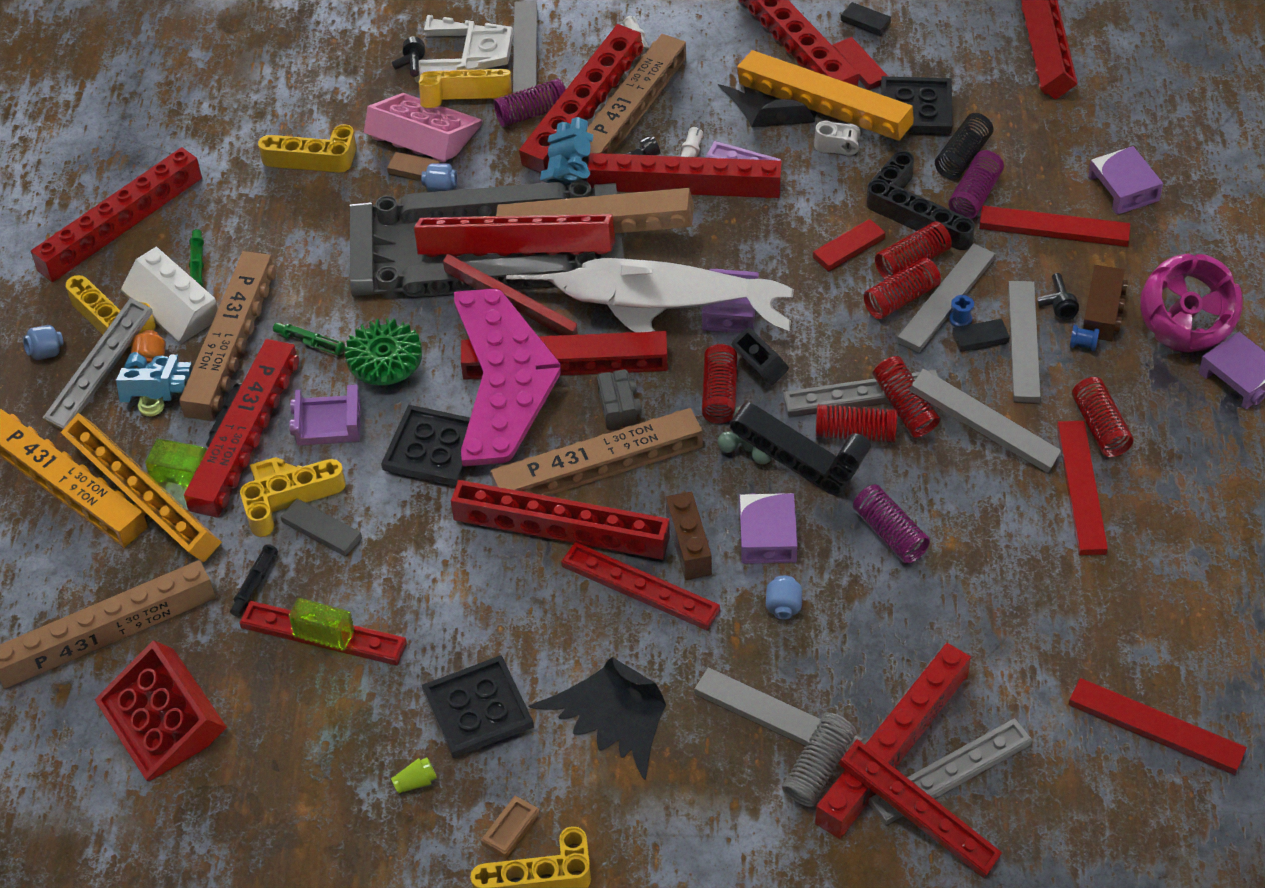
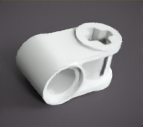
M821 121L816 125L814 147L823 153L854 155L859 149L857 140L861 135V131L854 124Z

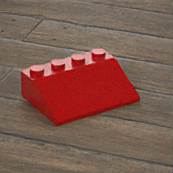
M154 640L94 699L147 781L155 779L204 750L227 728L176 651Z

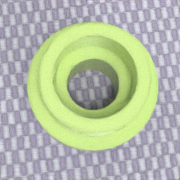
M141 396L138 402L140 413L144 416L159 414L164 409L163 398L151 399L147 396Z

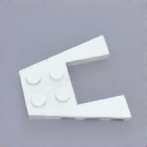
M427 15L424 28L426 37L467 36L462 59L419 60V76L415 77V81L419 82L420 75L427 71L480 70L508 64L514 35L513 28L485 23V26L475 25L474 21L468 20L465 23L454 22L453 18L443 17V20L433 19V15Z

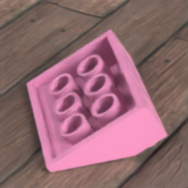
M401 93L367 107L364 133L371 135L375 140H386L395 147H406L415 154H426L433 157V160L446 162V160L457 156L480 128L483 120L443 106L424 108L420 105V98Z

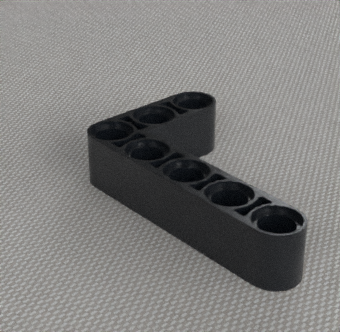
M908 151L896 152L867 185L866 206L868 209L915 231L924 228L934 221L940 222L950 234L952 240L951 247L957 250L969 249L973 244L974 222L963 215L904 190V187L913 177L914 156ZM933 227L942 237L944 244H946L944 237L942 236L940 231L937 228ZM933 231V233H934V234L936 235V237L938 238L939 242H941V240H940V238L938 237V235Z
M748 402L740 407L729 425L732 432L834 496L842 494L871 449L869 440L855 433L848 437L838 455L835 456L763 409Z

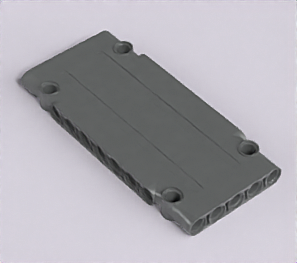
M579 180L573 182L569 190L566 189L564 184L553 182L406 194L402 197L401 203H397L394 197L386 195L378 198L375 205L372 202L350 204V287L352 297L380 294L385 299H393L399 296L400 293H404L409 297H424L477 290L445 272L443 260L447 254H440L436 257L418 255L414 226L420 218L496 216L497 207L502 204L617 194L616 183L596 184L594 188H591L588 182ZM615 233V244L612 250L605 254L584 252L574 255L570 252H560L555 255H547L546 252L533 255L511 253L510 255L500 256L497 253H488L484 256L463 254L455 258L512 289H526L555 285L550 281L506 279V275H540L569 272L582 268V264L590 260L601 258L624 259L621 233Z

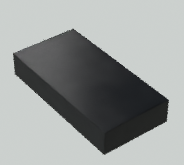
M851 2L841 14L840 21L880 36L890 25L891 17Z
M1002 319L954 327L952 331L960 352L1009 343L1010 339Z

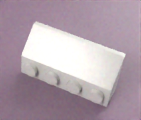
M158 247L151 249L135 260L121 288L122 293L129 299L131 297L138 302L149 304L153 311L155 323L180 345L210 326L218 311L215 298Z

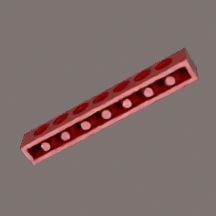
M739 0L761 22V25L769 30L774 39L784 46L786 52L797 60L799 66L858 87L859 73L789 0Z
M620 24L613 28L519 149L522 166L539 173L548 169V148L551 144L548 142L549 135L557 132L558 123L567 122L571 124L572 119L576 117L588 121V119L594 116L595 110L601 103L605 102L608 93L613 87L617 86L619 79L624 72L630 69L634 59L641 55L643 51L641 32Z
M183 147L179 148L33 248L31 254L37 271L53 283L201 180L202 175L197 157Z
M458 480L451 498L454 521L571 543L577 542L582 545L663 560L670 539L669 518L463 480Z

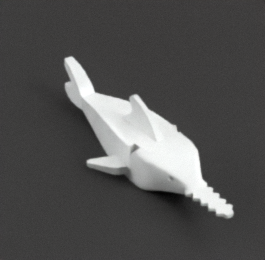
M618 258L590 260L583 263L582 268L569 272L540 275H506V279L550 281L574 299L582 302L607 304L614 315L634 332L655 331L651 321L666 309L698 307L748 298L753 308L773 325L790 331L791 320L776 311L772 306V302L776 298L793 297L794 289L767 279H745L681 264Z

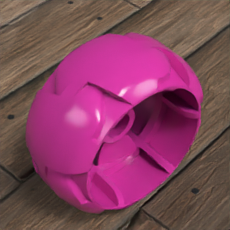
M1189 253L1173 256L1162 262L1147 278L1140 300L1142 319L1147 329L1155 333L1156 340L1172 350L1187 353L1203 352L1214 348L1224 341L1234 331L1236 324L1239 322L1243 306L1240 285L1234 283L1232 272L1226 265L1208 255L1197 254L1194 256ZM1190 276L1202 281L1211 289L1210 293L1201 298L1195 292H1187L1184 278ZM1165 287L1181 296L1170 307L1169 312H1167L1162 299V291ZM1201 309L1213 315H1219L1211 328L1207 330L1198 328L1192 331V318Z

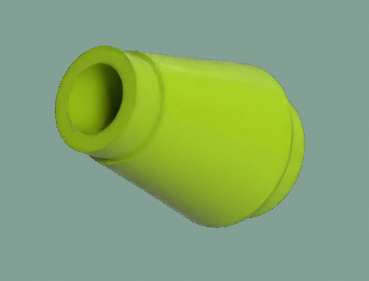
M428 757L422 760L418 758L396 774V776L392 777L391 780L396 791L400 794L431 785V781L437 779V776Z

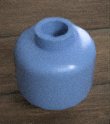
M431 163L426 171H422V186H426L428 192L456 189L457 170H453L452 166L448 163Z
M51 325L30 328L27 331V335L23 337L25 352L35 360L56 357L59 354L60 347L63 346L61 332H56Z
M783 575L774 578V580L768 583L766 588L765 606L767 610L778 619H789L792 615H796L801 611L802 586L791 576Z

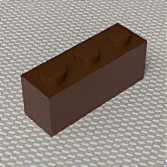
M1094 265L1083 329L1092 331L1099 329V340L1112 342L1114 331H1120L1122 317H1118L1117 313L1122 314L1125 299L1120 298V296L1126 295L1128 280H1123L1125 269Z
M693 492L666 496V517L669 518L670 531L684 579L689 580L712 575V555Z

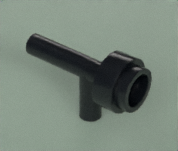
M412 36L403 43L402 53L404 56L392 61V65L396 70L410 64V75L417 77L419 76V60L425 55V44L420 38Z
M647 136L639 140L641 147L626 153L629 155L657 156L661 154V151L654 136Z
M1055 273L1052 276L1056 293L1038 297L1039 307L1052 305L1057 317L1063 320L1073 319L1079 311L1078 300L1075 295L1067 293L1062 275Z

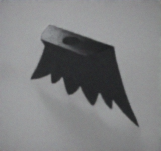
M718 84L737 104L751 127L815 122L817 112L808 109L801 102L780 99L760 91L757 93L745 86V93L734 88Z
M611 657L602 669L587 679L554 696L528 706L536 709L565 708L558 716L559 719L572 718L579 715L573 729V734H584L598 729L597 746L600 751L619 740L621 757L624 758L632 750L636 766L643 779L646 780L652 742L659 720L666 707L659 687L652 680Z

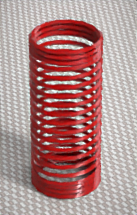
M934 221L876 253V268L880 275L887 279L892 275L887 271L882 255L884 256L887 268L893 275L924 257L931 260L951 248L952 240L950 234L943 224ZM933 227L937 228V229L940 231V233L942 234V236L944 237V240H945V243H946V247H945V248H944V242H943L942 237L940 236V234H939ZM933 231H934V232L938 235V237L940 238L941 243H942V246L940 245V242H939L938 238L936 237V235L933 233ZM918 243L921 245V247H922V249H923L925 255L923 254V252H922L921 248L919 247ZM915 245L917 246V248H918V250H919L921 256L919 255L917 249L915 248ZM911 246H912V248L914 249L915 253L917 254V257L915 256L914 252L912 251ZM908 249L910 250L911 254L913 255L914 260H913V258L911 257V255H910ZM904 250H905L906 253L908 254V257L910 258V261H909V259L907 258V256H906ZM901 253L904 255L907 263L904 261ZM897 254L900 256V258H901V260H902V262H903V265H902V263L900 262V260H899Z
M924 257L865 291V306L872 316L877 319H883L939 286L941 283L940 272L933 261ZM922 265H923V266L929 271V273L931 274L932 279H933V283H932V281H931V278H930L929 274H928L927 271L922 267ZM915 274L918 276L920 282L922 283V286L920 285V283H919L918 279L916 278ZM912 277L915 279V281H916V283L918 284L919 288L916 286V284H915L914 280L912 279ZM908 278L911 280L913 286L915 287V290L909 282ZM905 281L908 283V285H909V287L911 288L912 292L909 290V288H908L907 284L905 283ZM902 283L904 284L905 288L907 289L908 294H907V292L905 291L904 287L902 286ZM895 287L897 288L898 292L900 293L901 298H900V296L898 295V293H897ZM892 290L895 292V294H896L898 300H897L896 297L894 296ZM888 291H889L890 294L892 295L894 301L891 299V297H890ZM869 293H871V299H872V302H873L874 306H873L872 303H871V300H870V297H869ZM873 295L875 296V299H876L878 305L880 306V308L883 310V312L877 307V305H876V303H875V301H874Z
M716 344L707 348L704 354L702 416L709 422L725 423L733 419L735 412L737 352L729 345ZM716 352H726V353H729V354L733 355V357L730 356V355H728V354H724V353H719V354H714V355H711V354L716 353ZM718 355H724V356H728V357L732 358L733 360H731V359H729V358H726V357H716V358H712V357L718 356ZM715 359H726V360H729V361H731V362L723 361V360L712 362V360H715ZM712 404H714V405H727V406H725V407H716V406H712ZM708 406H710V407H712V408H715V409H725V408H729V409H728V410L720 411V410L711 409V408H709ZM710 411L719 412V413H723V412H728V413H726V414H715V413H712V412H710ZM709 414L715 415V416H725V417H713V416H710Z
M900 356L887 358L875 367L872 375L881 390L884 391L889 402H891L894 410H897L898 416L903 421L905 427L908 428L907 430L912 437H921L932 431L939 424L940 417L933 410L931 403L925 402L923 398L914 393L902 398L911 391L907 390L903 394L898 395L911 387L915 380ZM896 365V366L893 367L891 370H889L888 372L884 373V372H885L886 370H888L890 367ZM902 372L900 375H898V376H896L895 378H893L892 380L888 381L890 378H892V377H894L895 375H897L898 373ZM904 376L902 379L898 380V381L895 382L894 384H891V383L894 382L895 380H897V379H899L900 377ZM907 379L904 383H902V384H900L899 386L893 388L895 385H897V384L901 383L903 380ZM909 383L907 386H905V387L902 388L901 390L895 392L897 389H899V388H901L902 386H904L905 384ZM915 395V396H914L913 398H911L910 400L904 402V401H905L906 399H908L909 397ZM918 398L915 402L906 406L908 403ZM920 402L917 406H915V407H913L912 409L908 410L910 407H912V406L915 405L916 403ZM922 406L919 410L915 411L914 413H911L918 407ZM926 409V410L923 411L921 414H919V415L913 417L914 415H916V414L919 413L920 411ZM931 419H933L928 425L924 426L923 428H920V429L916 430L918 427H920V426L926 424V423L929 422Z
M1089 377L1077 383L1071 395L1102 454L1107 457H1115L1125 453L1133 445L1134 438L1103 380L1099 377ZM1094 383H1099V384H1101V385H1094V386L1088 387V388L1085 389L1083 392H1081L1080 395H1079L1078 398H1077V395L1079 394V392H1080L1083 388L1087 387L1088 385H1091V384H1094ZM1094 387H1100V388H1097V389H1094V390H1091V391L1087 392L1082 398H1080L1081 395H1082L1083 393H1085L1087 390H1089V389H1091V388H1094ZM1094 391H1097V392H1095L1094 394H1092V395L1086 397L1088 394H1090V393H1092V392H1094ZM1124 436H1126L1121 442L1115 445L1106 446L1108 444H1113L1122 439ZM1129 437L1128 441H1127L1125 444H1123L1122 446H1120V447H1118V448H1116V449H1111V450H1106V449H1104V448L1116 447V446L1122 444L1124 441H1126V439Z
M817 405L816 438H823L824 433L825 438H827L829 433L831 439L834 431V438L836 439L839 429V439L842 438L843 434L844 439H846L847 433L848 437L852 434V431L853 434H857V429L858 434L862 435L863 427V436L866 438L867 433L869 441L872 431L873 442L875 441L877 429V441L879 442L882 427V442L885 441V433L887 443L895 442L896 409H886L885 413L882 408L880 414V409L877 408L875 415V409L872 408L870 417L869 407L867 412L863 407L862 413L861 408L858 407L856 415V407L854 406L851 417L850 406L848 411L846 406H844L843 413L842 407L839 406L837 415V406L835 405L832 418V405H830L827 420V405Z

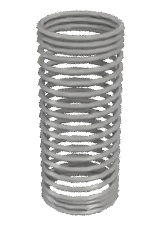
M824 713L812 737L809 738L807 746L804 747L799 759L794 764V768L788 774L789 777L783 783L782 790L790 798L808 807L815 806L818 797L821 796L820 792H823L828 779L834 774L833 770H836V766L839 765L838 761L844 756L843 753L846 752V748H849L851 740L857 734L856 728L837 714Z

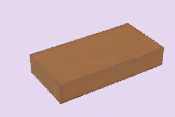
M395 152L387 167V171L391 175L421 181L422 171H426L429 164L440 163V161Z
M515 795L483 836L481 845L507 859L540 815L539 808Z

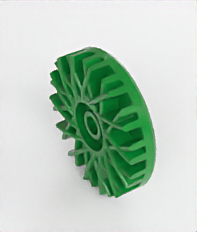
M394 318L390 322L389 319H386V324L380 325L379 319H376L375 324L372 321L369 322L370 328L365 329L363 324L360 326L361 329L356 328L355 337L351 334L349 335V339L346 341L347 347H344L346 363L353 376L365 383L390 385L400 382L413 374L421 363L422 347L419 334L416 333L415 329L411 331L410 325H405L403 321L398 326Z

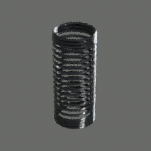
M980 113L969 114L936 157L934 164L937 171L948 179L960 178L976 154L993 134L992 122ZM973 120H977V121H980L981 123H983V124L987 127L988 131L986 130V128H985L982 124H980L979 122L973 121ZM968 122L977 123V124H979L980 126H982L983 129H982L981 127H979L978 125H976V124L968 123ZM969 125L976 126L977 128H979V129L983 132V134H982L978 129H976L975 127H972V126H969ZM971 128H973V129H975L976 131H978V132L980 133V135H979L978 133H976L974 130H971ZM946 157L949 159V161H951L953 164H955V165H957V166H959V167L953 166L950 162H948V160L946 159ZM944 159L946 160V162H947L950 166H952V167H954V168H956V169H960V170H955V169H952L951 167H949V166L945 163ZM942 161H943V163L945 164V166L948 167L950 170H953V171L959 172V173H954V172L949 171L947 168L944 167V165L942 164Z

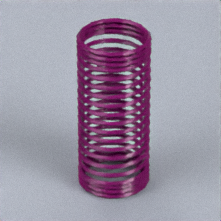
M557 78L535 87L532 86L527 88V90L524 89L523 91L520 90L519 92L508 94V96L495 98L493 102L494 110L500 125L507 127L510 124L513 125L522 120L525 121V118L528 120L529 117L533 118V116L536 117L537 115L540 116L541 114L548 113L553 107L552 102L555 104L566 90L563 82ZM525 98H526V100H527V103H528V106H529L531 115H530V113H529V110H528V107H527ZM521 99H522V101H523L525 110H526V112H527V116H526V114H525V111H524V108H523ZM517 100H518V102H519V104H520V108H521V111H522V113H523V117H522V115H521V112H520V109H519ZM514 103L516 104V108H517V111H518V114H519V118H518V116H517L516 109H515V107H514ZM510 104H511V106H512V109H513V112H514L516 121H515V119H514V117H513V113H512V110H511V108H510Z
M982 150L976 154L948 201L951 211L969 219L975 218L1004 170V163L999 155L988 150ZM980 157L990 158V159H992L993 161H995V162L998 164V166H997L994 162H992L991 160H988V159H985V158H980ZM978 160H986V161H989L990 163L994 164V166L991 165V164H989L988 162L978 161ZM978 163L988 164L989 166H991V167L995 170V172H994L990 167H988L987 165L978 164ZM980 165L990 169L993 173H991L989 170L983 167H980ZM959 197H960L964 202H966L967 204H970V205H972V206H974V207H971V206H968V205L964 204V203L959 199ZM959 202H960L961 204H963L964 206H966V207L974 208V210H973V209H967V208L963 207L962 205L959 204ZM956 203H957L961 208H963V209H965V210H967V211H974V212H966V211H963L962 209H960V208L956 205Z
M870 485L856 496L853 502L854 511L864 519L904 563L914 562L926 552L930 545V538L917 527L916 523L902 511L879 485ZM878 490L877 493L873 494L865 501L862 508L860 509V506L862 502L865 500V498L868 497L874 491ZM874 496H876V497L866 506V504H867ZM921 539H924L916 550H914L912 553L908 555H905L906 553L914 549L920 543Z

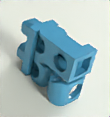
M576 117L572 119L571 124L567 122L558 123L557 132L549 135L548 142L551 143L548 148L549 163L548 169L541 171V181L546 183L558 182L566 186L572 184V182L589 177L590 171L586 162L582 161L583 157L590 154V142L593 141V134L587 132V120Z
M137 352L131 353L116 379L119 401L130 402L133 396H147L151 399L163 397V401H171L174 393H183L187 380L193 370L192 363L179 362L178 355H170L169 358L166 356H155L152 362L147 363L144 356Z

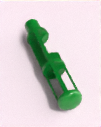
M195 229L192 231V237L189 240L191 246L190 277L203 287L202 269L204 263L202 262L204 240L201 230Z
M276 322L273 326V332L281 334L283 338L287 339L289 336L301 339L305 345L336 356H341L344 353L345 344L342 341H337L291 324L283 325ZM324 339H327V340L336 342V343H338V344H335V343L326 341V340H324ZM318 346H321V347H324V348L333 350V351H335V352H332V351H329V350L320 348V347H318Z

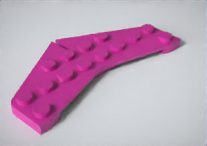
M498 289L454 292L455 309L462 320L483 371L461 448L462 465L506 463L514 457L561 375L560 363L502 291Z

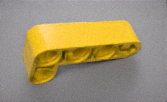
M507 69L423 72L419 79L420 105L424 108H435L441 105L442 100L485 99L508 96V94H512L511 72Z
M346 124L335 127L330 140L266 135L258 141L261 160L265 166L338 173L350 169L357 148L354 130L350 125Z
M76 275L67 280L66 289L71 304L103 335L121 310L86 277ZM140 302V303H142V304H144V305L150 307L149 304L144 303V302ZM153 313L138 334L143 333L145 330H155L156 324Z
M328 459L244 484L241 487L240 495L252 534L264 537L273 532L274 521L272 512L289 508L297 498L306 503L337 494L345 488L346 481L342 464L338 460Z
M568 827L563 830L559 839L561 855L480 864L471 872L472 888H588L591 882L586 834L579 827ZM571 844H578V845H579V846L576 847V848H570V847H568V846L571 845ZM573 871H581V872H582V873L579 874V875H572V874H570V873H572ZM544 874L552 875L550 878L547 879L541 878V876ZM512 878H521L518 882L510 881Z

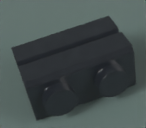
M750 327L743 330L731 343V346L771 386L789 370V366Z

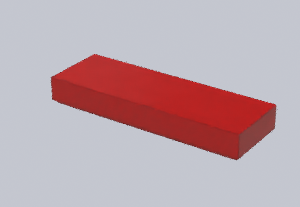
M853 37L832 44L859 73L860 82L868 90L881 86V77L888 75Z
M868 219L813 251V258L829 272L885 239L886 232L871 219Z

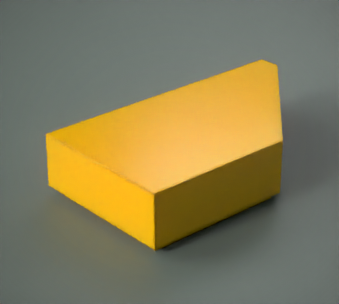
M277 457L250 465L254 480L302 467L287 464L285 460Z

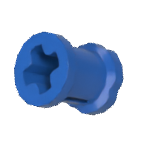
M957 295L951 301L953 312L950 314L949 321L954 327L970 325L972 323L971 311L974 309V301L967 295Z
M1074 325L1070 347L1091 348V351L1095 352L1099 329L1092 331L1078 328V325Z

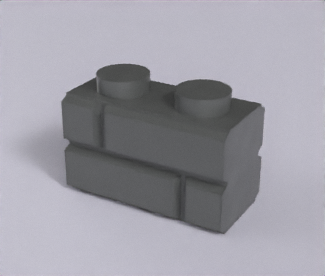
M626 370L598 374L597 387L606 427L610 430L621 428V426L636 425L638 423L637 414H641V404L639 398L634 399L633 396L637 394L635 380L629 379L628 371Z

